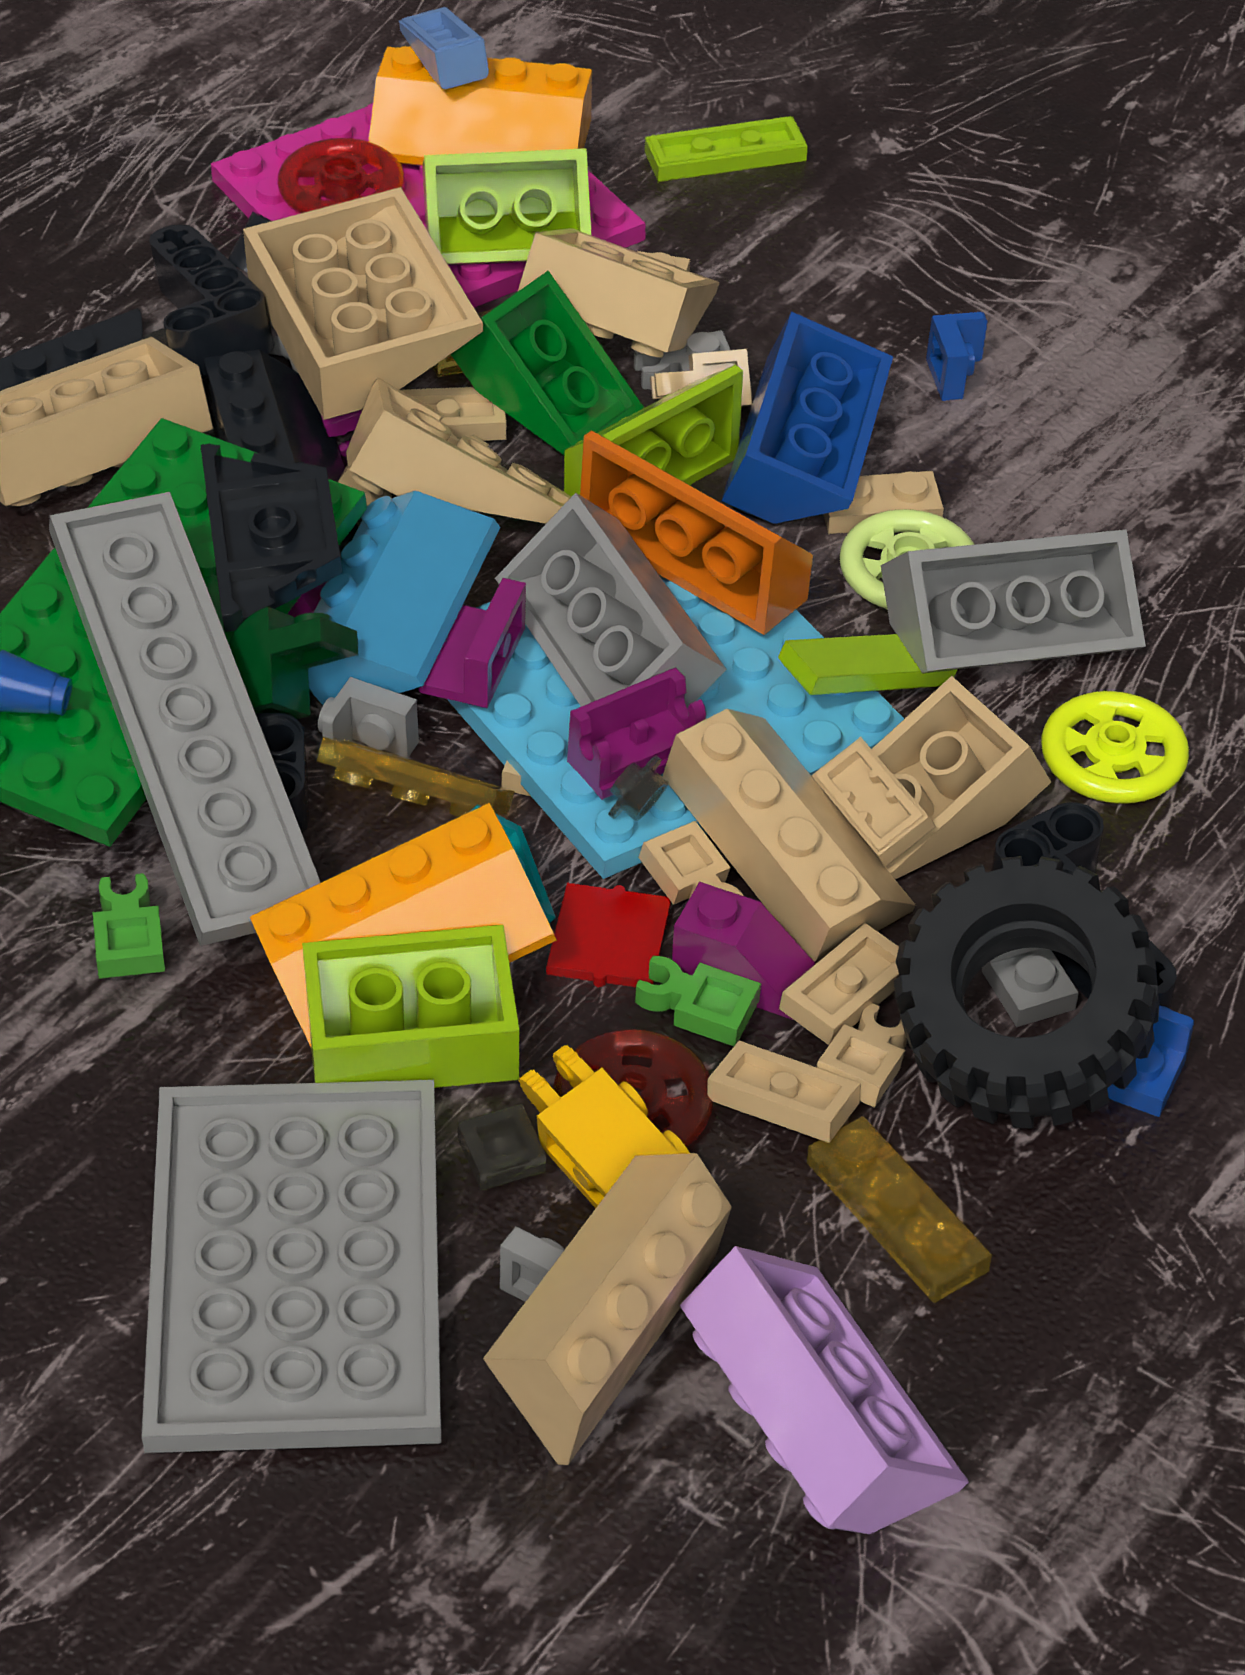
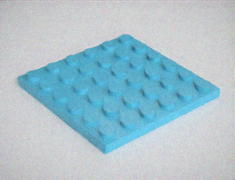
M660 576L727 669L698 698V700L701 699L704 703L706 719L725 709L765 718L810 775L814 774L859 737H862L872 749L904 720L877 691L810 695L778 658L785 640L824 637L797 610H794L763 635ZM490 602L476 608L487 610ZM526 624L525 630L488 708L447 699L505 766L508 761L521 775V785L603 879L642 863L638 857L643 843L693 821H696L704 833L707 834L662 777L663 774L601 800L580 774L573 769L567 762L570 711L581 706Z

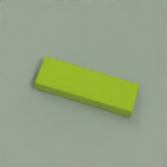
M793 116L645 137V154L658 182L807 161L808 146Z
M897 634L785 640L778 656L782 664L810 695L940 687L951 676L954 677L957 670L922 673Z

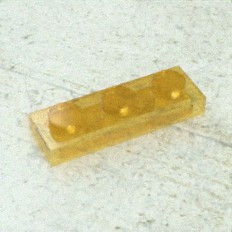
M323 737L317 757L318 762L337 767L334 775L335 779L370 788L372 778L394 785L391 796L421 805H427L430 796L451 802L449 813L458 817L470 812L477 804L483 806L487 803L491 804L496 814L508 815L515 792L514 790L345 739Z
M864 1116L840 1128L830 1143L819 1140L808 1146L807 1164L933 1303L989 1272L992 1254Z

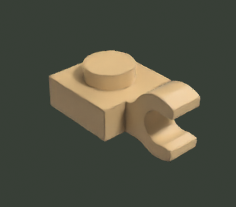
M747 349L693 353L689 355L690 371L657 373L650 377L652 399H662L664 396L672 394L696 380L737 365L743 370L741 407L751 406L752 396Z

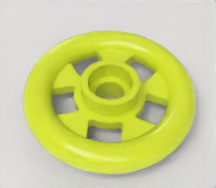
M1098 691L1072 698L1059 706L1050 715L1042 732V753L1052 773L1065 786L1078 794L1106 803H1138L1165 793L1180 780L1189 760L1188 741L1177 720L1158 704L1141 696L1125 692ZM1115 716H1121L1138 721L1140 724L1138 727H1134L1128 723L1114 721L1113 719ZM1084 719L1094 724L1086 735H1082L1072 729V727ZM1146 742L1162 743L1164 756L1146 755ZM1085 751L1087 757L1094 765L1083 768L1073 760L1071 755ZM1135 767L1141 775L1136 778L1118 779L1116 773L1125 772Z

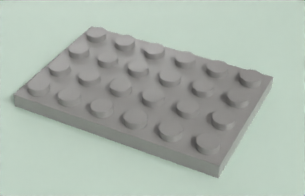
M434 1080L160 1087L142 1422L144 1453L441 1444Z

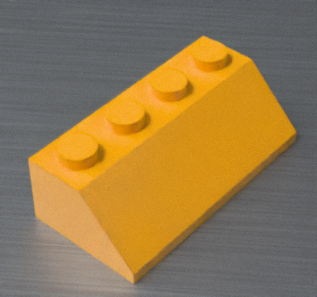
M411 46L387 47L376 76L367 149L368 159L423 165L424 155L584 149L591 124L592 69L578 68L566 63L550 65L523 62L517 58H487L489 74L485 79L443 89L433 80Z
M490 803L250 916L270 964L310 1047L311 1040L302 943L503 925L509 963L556 941L555 935L518 856Z

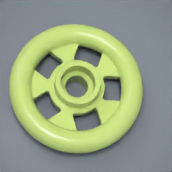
M911 509L889 510L862 520L848 532L840 549V565L843 576L854 591L870 603L887 609L884 584L879 580L882 577L880 565L908 551L975 544L959 526L939 515ZM867 546L882 549L879 561L863 557Z

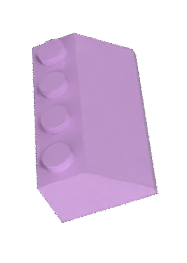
M735 1246L679 1305L695 1328L693 1332L694 1341L708 1357L718 1362L731 1382L728 1387L730 1395L744 1411L754 1416L768 1437L765 1441L768 1452L778 1464L793 1474L805 1492L803 1503L806 1509L821 1525L829 1529L871 1534L958 1493L969 1482L817 1267Z

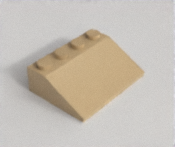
M401 187L243 229L248 279L263 292L269 320L324 420L363 409L377 378L400 390L483 332L482 320Z

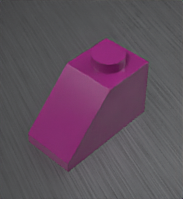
M699 881L674 925L672 960L679 965L683 973L693 976L699 963H703L761 983L760 1001L756 1008L793 1020L779 1009L782 992L816 963L761 902Z

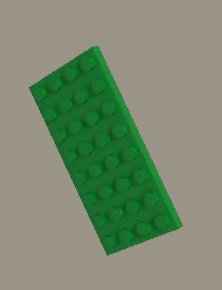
M161 418L87 508L170 492L229 643L235 631L225 632L200 445H219L223 457L251 462V458L256 452ZM328 479L338 544L340 545L367 510L366 496L363 491ZM54 547L1 611L0 651H8L58 673L62 677L72 679L71 697L63 716L53 713L0 712V802L111 847L146 801V796L56 548ZM300 596L275 610L288 614Z

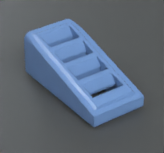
M442 7L405 17L399 21L401 33L433 80L441 88H453L485 79L488 76L489 69L484 39L448 8Z

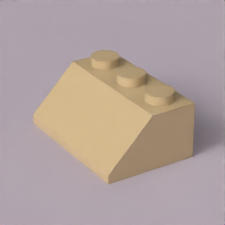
M569 228L535 233L518 291L549 270L593 335L612 339L615 333L632 339V349L649 356L662 358L664 352L668 353L684 349L688 338L694 332L715 296L720 282Z

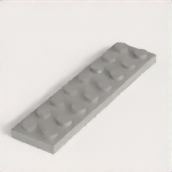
M170 492L50 515V535L200 946L256 933L250 916L321 882Z

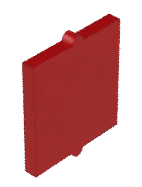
M567 883L554 933L556 941L552 942L546 975L593 981L596 987H603L606 983L636 987L639 980L654 985L655 981L648 979L649 961L652 956H660L671 901L666 896L626 891L625 887L621 885L609 889Z

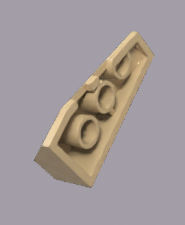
M379 378L376 379L370 390L346 451L348 468L353 472V480L363 488L382 495L384 490L396 496L416 490L472 511L545 524L571 498L570 495L522 465L512 463L509 469L504 468L500 465L502 459L488 447V443L475 435L470 437L462 436L461 439L457 438L441 422L444 415Z

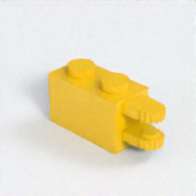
M568 1045L562 1046L552 1056L559 1073L573 1087L564 1096L560 1097L546 1079L540 1076L538 1072L536 1073L535 1070H530L519 1078L523 1092L540 1112L537 1115L539 1145L595 1208L635 1156L689 1154L688 1149L676 1134L670 1130L661 1133L647 1118L648 1109L641 1096L630 1084L623 1081L618 1085L603 1068L594 1072L578 1056L577 1052Z

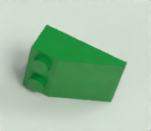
M549 270L481 317L483 332L451 353L453 359L478 393L564 456L566 449L584 440V435L591 430L598 433L617 423L622 418L628 417L644 408Z

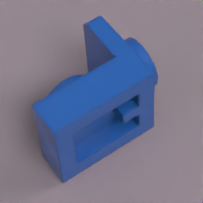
M983 312L932 316L926 360L942 401L963 399L966 377L973 375L975 362L982 359L988 323Z
M1159 1005V1022L1153 1024L1154 1042L1148 1057L1144 1059L1136 1058L1137 1075L1125 1089H1118L1114 1084L1110 1085L1107 1088L1108 1098L1160 1117L1186 1062L1194 1020L1191 1017Z

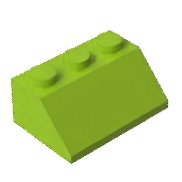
M587 148L424 155L422 168L426 230L448 265L527 262L536 232L573 228L591 235Z
M733 365L696 380L638 412L622 418L617 423L597 434L691 485L733 462L739 447L743 370L737 365ZM583 440L565 450L564 492L571 497L575 493L580 495Z
M503 925L302 943L315 1083L434 1080V1088L519 1080V1024Z

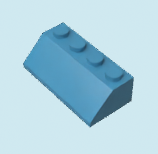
M416 490L394 498L383 496L367 506V510L361 516L362 522L352 541L341 552L343 573L335 576L325 584L320 592L321 600L314 613L328 614L333 622L356 630L358 637L359 655L308 668L309 689L322 705H324L328 698H335L350 677L396 693H402L424 685L500 529L494 518Z

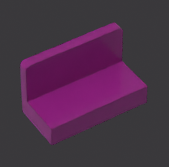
M502 578L487 610L462 605L424 685L418 687L419 692L488 708L525 630L526 583Z

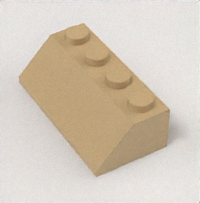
M149 337L0 391V502L5 506L27 505L37 501L41 497V493L59 486L81 485L91 480L96 472L112 466L121 467L161 418L202 433L213 429L199 366L155 338Z
M725 709L676 734L662 777L766 909L815 963H818L864 923L879 931L913 912L916 906L915 903L765 718Z
M697 1153L635 1156L483 1358L558 1465H569L680 1309L679 1305L690 1295L715 1260L732 1206Z

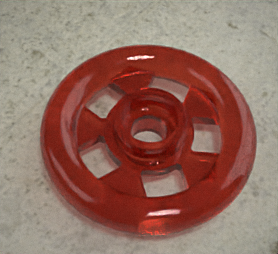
M330 138L300 147L286 158L279 169L277 186L281 197L299 214L362 198L364 196H361V194L367 188L376 190L370 195L399 187L403 190L405 183L403 168L391 152L375 143L354 138ZM370 164L378 170L367 174L362 166ZM314 177L315 185H299L298 179ZM321 197H326L331 201L321 199Z
M634 1029L604 1033L574 1049L578 1056L592 1070L597 1071L603 1068L618 1085L625 1081L633 1088L642 1089L643 1091L638 1094L648 1109L647 1118L651 1121L659 1114H662L670 1124V1126L661 1130V1133H664L666 1130L672 1131L687 1147L697 1139L706 1127L714 1102L707 1095L708 1078L710 1075L698 1056L682 1043L663 1034ZM625 1056L646 1057L652 1059V1066L650 1068L641 1065L623 1066L622 1061ZM557 1071L552 1088L562 1097L571 1091L573 1087ZM681 1078L686 1087L687 1095L667 1097V1088L664 1080Z

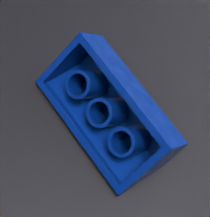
M791 312L767 357L721 501L773 524L848 509L854 498L893 356Z

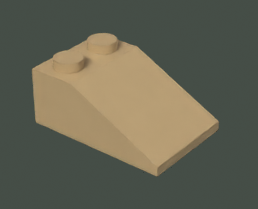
M953 676L946 680L872 748L874 753L927 813L936 826L885 866V868L896 880L1007 824L1051 783L1031 747Z

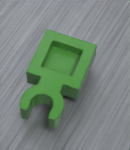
M143 873L135 874L136 888L128 894L121 895L113 892L110 877H102L99 882L102 911L93 912L99 979L165 972L158 905L150 906L148 880Z
M652 956L649 961L648 979L662 984L653 985L639 980L636 985L635 1003L649 1011L675 1010L674 1026L735 1046L760 1001L761 983L703 963H699L692 976L683 973L679 965L673 960L662 956Z

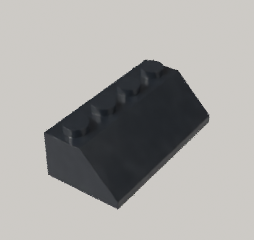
M260 349L244 352L234 351L224 355L203 358L207 404L216 438L259 454L277 457L285 463L301 462L327 468L328 479L336 482L339 481L345 467L335 437H328L321 414L298 372ZM361 517L342 542L353 539L362 522Z

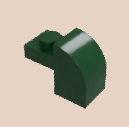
M265 607L250 615L237 628L228 643L255 714L285 713L296 719L310 716L308 668L359 655L357 631L333 622L330 615L324 613H305L293 617L270 607Z

